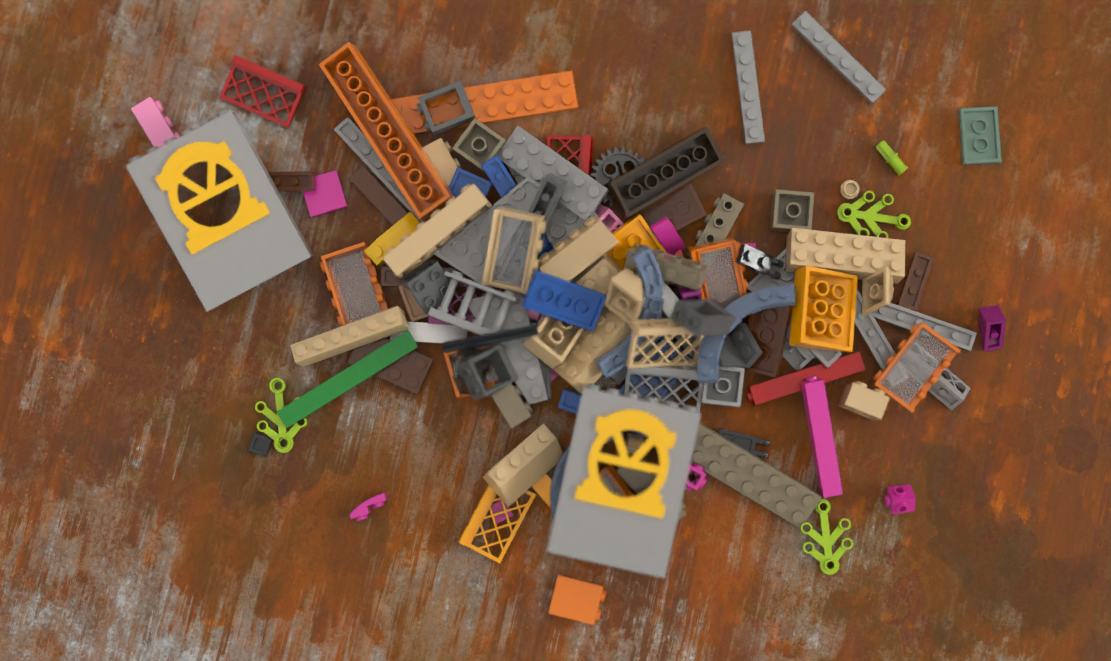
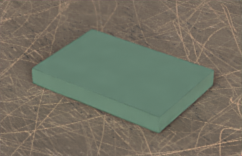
M998 107L959 108L962 165L1000 164L1002 160Z

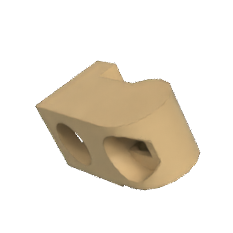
M626 433L625 447L627 453L635 454L644 444L645 436Z

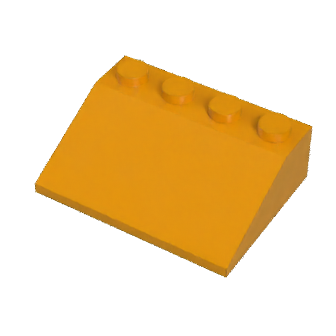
M804 266L795 270L796 305L792 306L790 346L843 352L853 351L858 276L811 266Z

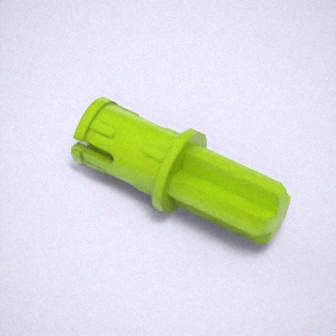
M884 140L876 146V149L886 160L885 163H889L898 176L908 169L897 156L898 153L895 154Z

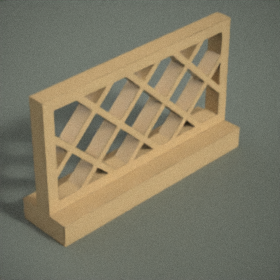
M673 319L631 320L630 328L633 331L626 363L628 368L698 365L699 349L704 336H697V339L691 344L688 339L694 334ZM663 335L665 338L660 343L655 345L653 340L658 336ZM676 335H681L682 338L673 345L670 340ZM638 336H646L647 339L638 346ZM686 341L689 346L680 353L677 348ZM669 342L672 347L663 354L660 349ZM652 343L654 348L645 354L642 350ZM693 350V359H685L684 357ZM658 351L661 356L656 361H651L649 358ZM674 351L679 354L673 360L667 359ZM641 352L644 357L638 362H633L634 357Z

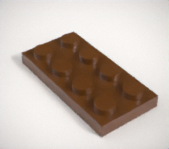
M792 306L774 307L754 314L750 313L748 328L762 354L750 368H745V370L775 378L779 376Z
M383 338L355 348L348 364H355L391 340ZM412 351L374 375L418 395L434 360L416 351Z

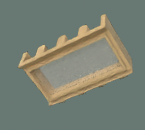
M501 206L494 209L482 285L526 294L535 269L538 270L540 261L537 259V256L543 246V241L540 240L541 233H544L546 229L544 215Z

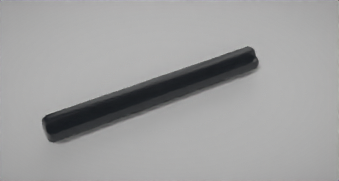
M530 325L442 343L443 351L448 353L537 336L538 327L537 325Z

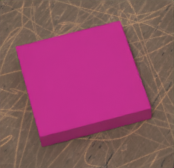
M337 170L315 176V191H303L311 218L348 207Z

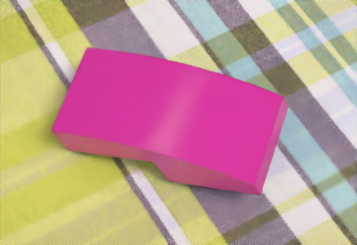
M668 217L650 226L668 254L674 255L678 250L686 248L684 241Z
M386 493L379 494L363 502L349 515L350 519L356 518V521L368 518L367 514L371 513L369 505H372L373 508L383 506V501L388 500Z

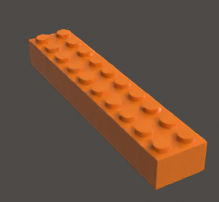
M348 42L322 61L319 66L418 218L427 222L431 219L430 216L438 209L441 211L446 207L445 203L455 196L357 47Z

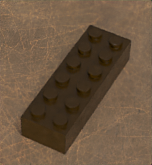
M706 127L698 129L608 181L604 186L609 190L608 193L621 217L626 218L719 165L724 160Z

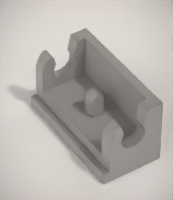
M788 329L782 357L797 372L815 356L807 348L790 346V330Z

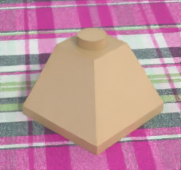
M885 267L862 279V315H868L890 303L894 287L889 267Z
M625 268L611 279L605 306L630 325L631 320H638L643 304L641 279L635 273Z

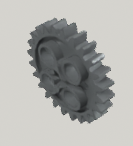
M614 147L613 153L608 149L606 150V156L601 153L599 155L601 160L596 159L594 161L597 166L591 167V170L595 173L590 174V177L604 186L608 181L626 172L624 163H629L633 168L643 162L644 157L638 159V152L632 155L631 148L627 153L624 147L620 149V152ZM606 166L613 168V175L606 173ZM607 193L602 200V204L609 201V207H612L614 202L609 193Z

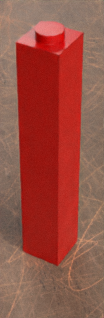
M859 351L838 358L828 369L823 364H819L747 387L748 392H746L748 402H752L753 406L801 391L800 381H806V377L817 376V378L824 380V383L866 369Z

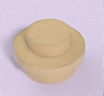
M853 180L845 181L840 187V192L846 199L855 198L860 191L858 183Z

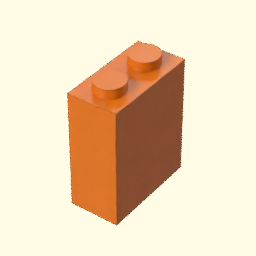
M558 574L548 614L594 625L595 620L599 621L601 609H598L600 601L604 602L606 590H603V585Z

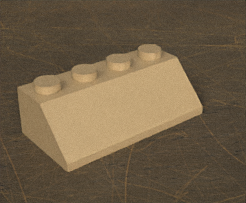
M597 215L589 217L582 227L574 229L570 232L568 238L564 241H559L554 245V249L539 257V269L542 272L570 281L619 242Z
M543 423L483 477L508 507L558 463L563 452L557 438Z

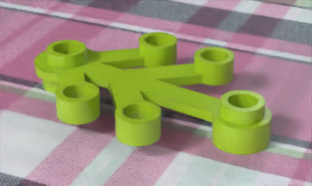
M866 191L853 204L844 203L837 210L838 218L843 222H849L857 235H860L861 231H865L866 236L870 234L868 229L861 227L857 219H863L876 237L883 234L885 238H888L887 232L882 231L876 222L894 224L898 230H905L911 225V219L906 214H901L898 217L877 214L883 207L890 206L894 202V197L891 194H885L879 202L865 212L858 211L865 203H871L875 199V194L872 191ZM866 194H870L872 199L867 200ZM889 197L890 203H886L884 198ZM845 209L850 211L849 216L844 214ZM902 218L907 221L906 225L901 224Z
M274 378L271 380L269 387L275 393L276 411H279L284 407L283 391L286 389V383L281 378ZM278 382L282 384V387L279 390H277L275 387L276 383ZM259 401L255 405L257 412L263 413L278 426L279 434L271 429L269 423L264 420L257 423V429L260 432L266 433L274 440V447L277 451L281 453L289 452L294 444L293 437L301 428L307 425V418H303L305 423L302 426L297 422L287 432L278 413L276 415L270 410L265 402ZM261 403L265 406L264 410L262 411L258 409V406ZM263 422L266 424L264 430L260 428V424ZM284 439L287 441L285 447L281 445V441Z
M820 499L815 507V511L820 515L822 536L808 522L800 526V531L808 534L824 549V555L817 551L811 542H804L802 550L805 553L811 554L820 562V569L823 573L832 575L839 569L838 560L846 550L853 547V541L850 538H843L839 548L832 554V545L844 530H848L851 527V522L846 518L840 519L838 526L830 535L828 512L831 505L826 499ZM825 503L826 509L822 511L820 505ZM844 520L848 523L847 527L843 528L841 525L842 521ZM806 524L809 526L807 532L803 531V526ZM845 540L850 541V545L848 547L844 546ZM807 544H810L812 547L810 551L805 550ZM829 561L833 563V567L830 569L827 568Z

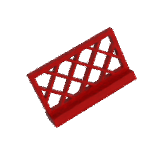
M234 55L233 65L219 98L289 128L302 95L306 93L308 87ZM237 68L242 70L245 75V79L236 82L234 77ZM256 77L260 78L263 86L253 89L250 80ZM247 81L251 91L241 94L238 85ZM276 85L280 94L271 97L267 87ZM235 86L238 96L231 99L226 94L229 88ZM264 89L267 99L258 102L255 92ZM290 92L297 94L295 101L287 104L284 95ZM252 94L255 104L245 105L243 97ZM281 96L285 106L275 109L272 100ZM269 101L273 111L265 114L262 112L260 105ZM286 109L289 115L287 121H281L277 112Z
M547 135L546 146L552 149L551 141L560 140L563 146L556 153L559 154L567 148L572 154L567 161L570 162L575 157L579 161L578 168L589 176L592 174L594 139L591 135ZM573 141H580V148L573 153L568 145Z

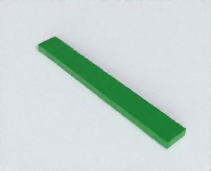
M406 331L283 407L277 413L285 427L289 428L419 346L411 333Z

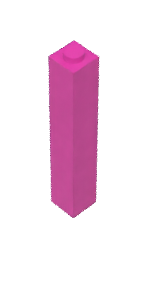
M817 376L806 377V381L800 382L819 494L823 498L841 495L843 492L824 380L817 378Z

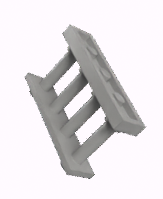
M452 270L451 273L445 271L444 275L451 279L440 307L438 306L437 309L431 307L428 315L478 335L502 331L500 329L511 302L519 304L520 300L515 297L516 294L505 290L502 293L462 277L463 274ZM458 282L469 286L458 313H455V316L448 314L449 310L447 309ZM477 288L485 291L486 294L476 319L471 323L466 321L465 314ZM493 295H496L504 300L495 323L489 330L483 327V320Z

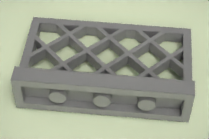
M698 365L652 366L645 368L627 367L624 395L627 392L632 393L635 391L641 399H645L646 396L655 393L659 399L665 401L673 394L678 399L677 407L684 408V405H686L684 402L693 396L696 400L697 411L700 412L703 384H699L693 391L686 385L691 380H697ZM630 375H639L643 380L634 386L630 382ZM653 376H657L662 382L653 388L648 380ZM672 378H678L681 383L672 389L667 382ZM646 383L651 390L642 396L637 388ZM665 384L670 392L661 397L656 390ZM684 386L689 391V394L681 399L675 392Z

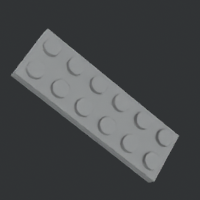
M519 126L516 127L497 154L502 162L523 177H530L539 184L542 183L545 175L550 173L567 181L568 183L559 202L585 221L591 217L609 192L606 187Z

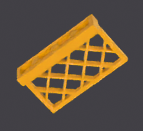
M488 484L459 539V543L500 563L536 494L527 490L525 493L530 495L527 503L519 505L518 500H516L517 506L506 510L504 501L500 497L495 499L497 493ZM501 500L504 510L493 514L491 509L492 503ZM518 509L519 519L510 523L507 512ZM505 513L508 523L497 527L494 516ZM492 517L495 528L484 531L482 527L483 520ZM509 526L511 532L509 538L501 540L498 529ZM496 530L499 541L488 544L485 533ZM483 534L486 545L477 547L471 544L475 536ZM500 543L502 551L499 557H496L490 553L489 546Z

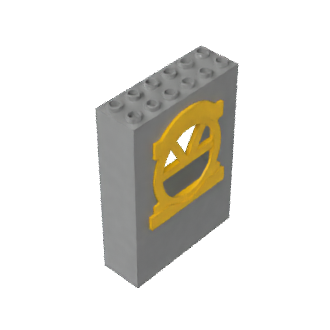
M227 109L218 113V118L214 120L206 119L199 123V128H189L182 132L183 136L179 138L172 137L166 140L164 146H155L147 150V155L141 157L138 155L129 160L130 164L126 165L206 311L229 301L313 256L237 114L233 111H227ZM207 161V190L184 177L183 172L195 163ZM216 164H220L228 169L233 177L215 186ZM178 184L186 186L199 195L180 204ZM236 184L239 185L241 196L239 209L235 216L226 224L217 227H207L194 222L186 215L185 211Z
M588 383V387L584 386L547 552L665 578L701 413L694 406L684 405V408L677 407L678 404L676 402L665 400V404L659 403L657 398L646 396L645 399H641L635 393L627 392L626 395L619 394L617 389L607 388V391L600 390L599 385ZM622 430H637L649 437L630 459L621 435ZM610 436H613L620 457L600 453L601 447ZM655 445L659 453L660 464L654 465L640 462L639 460ZM597 461L658 475L654 483L642 494L634 497L618 496L610 492L601 482Z

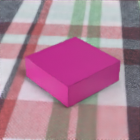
M501 500L491 505L493 514L504 510ZM512 511L507 512L508 518L513 516ZM505 513L494 516L496 524L507 519Z

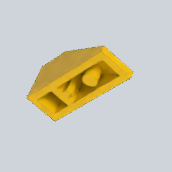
M409 212L378 237L364 252L376 265H384L386 263L383 259L386 256L385 252L393 246L396 248L405 235L413 234L416 231L415 228L421 222Z

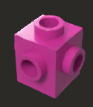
M696 463L690 464L688 475L692 473L695 476L693 481H690L687 476L685 489L689 492L692 489L695 491L698 488L702 489L707 481L705 479L707 474L702 472L704 468Z
M911 484L887 487V495L884 496L885 506L889 507L891 514L915 511L916 497Z

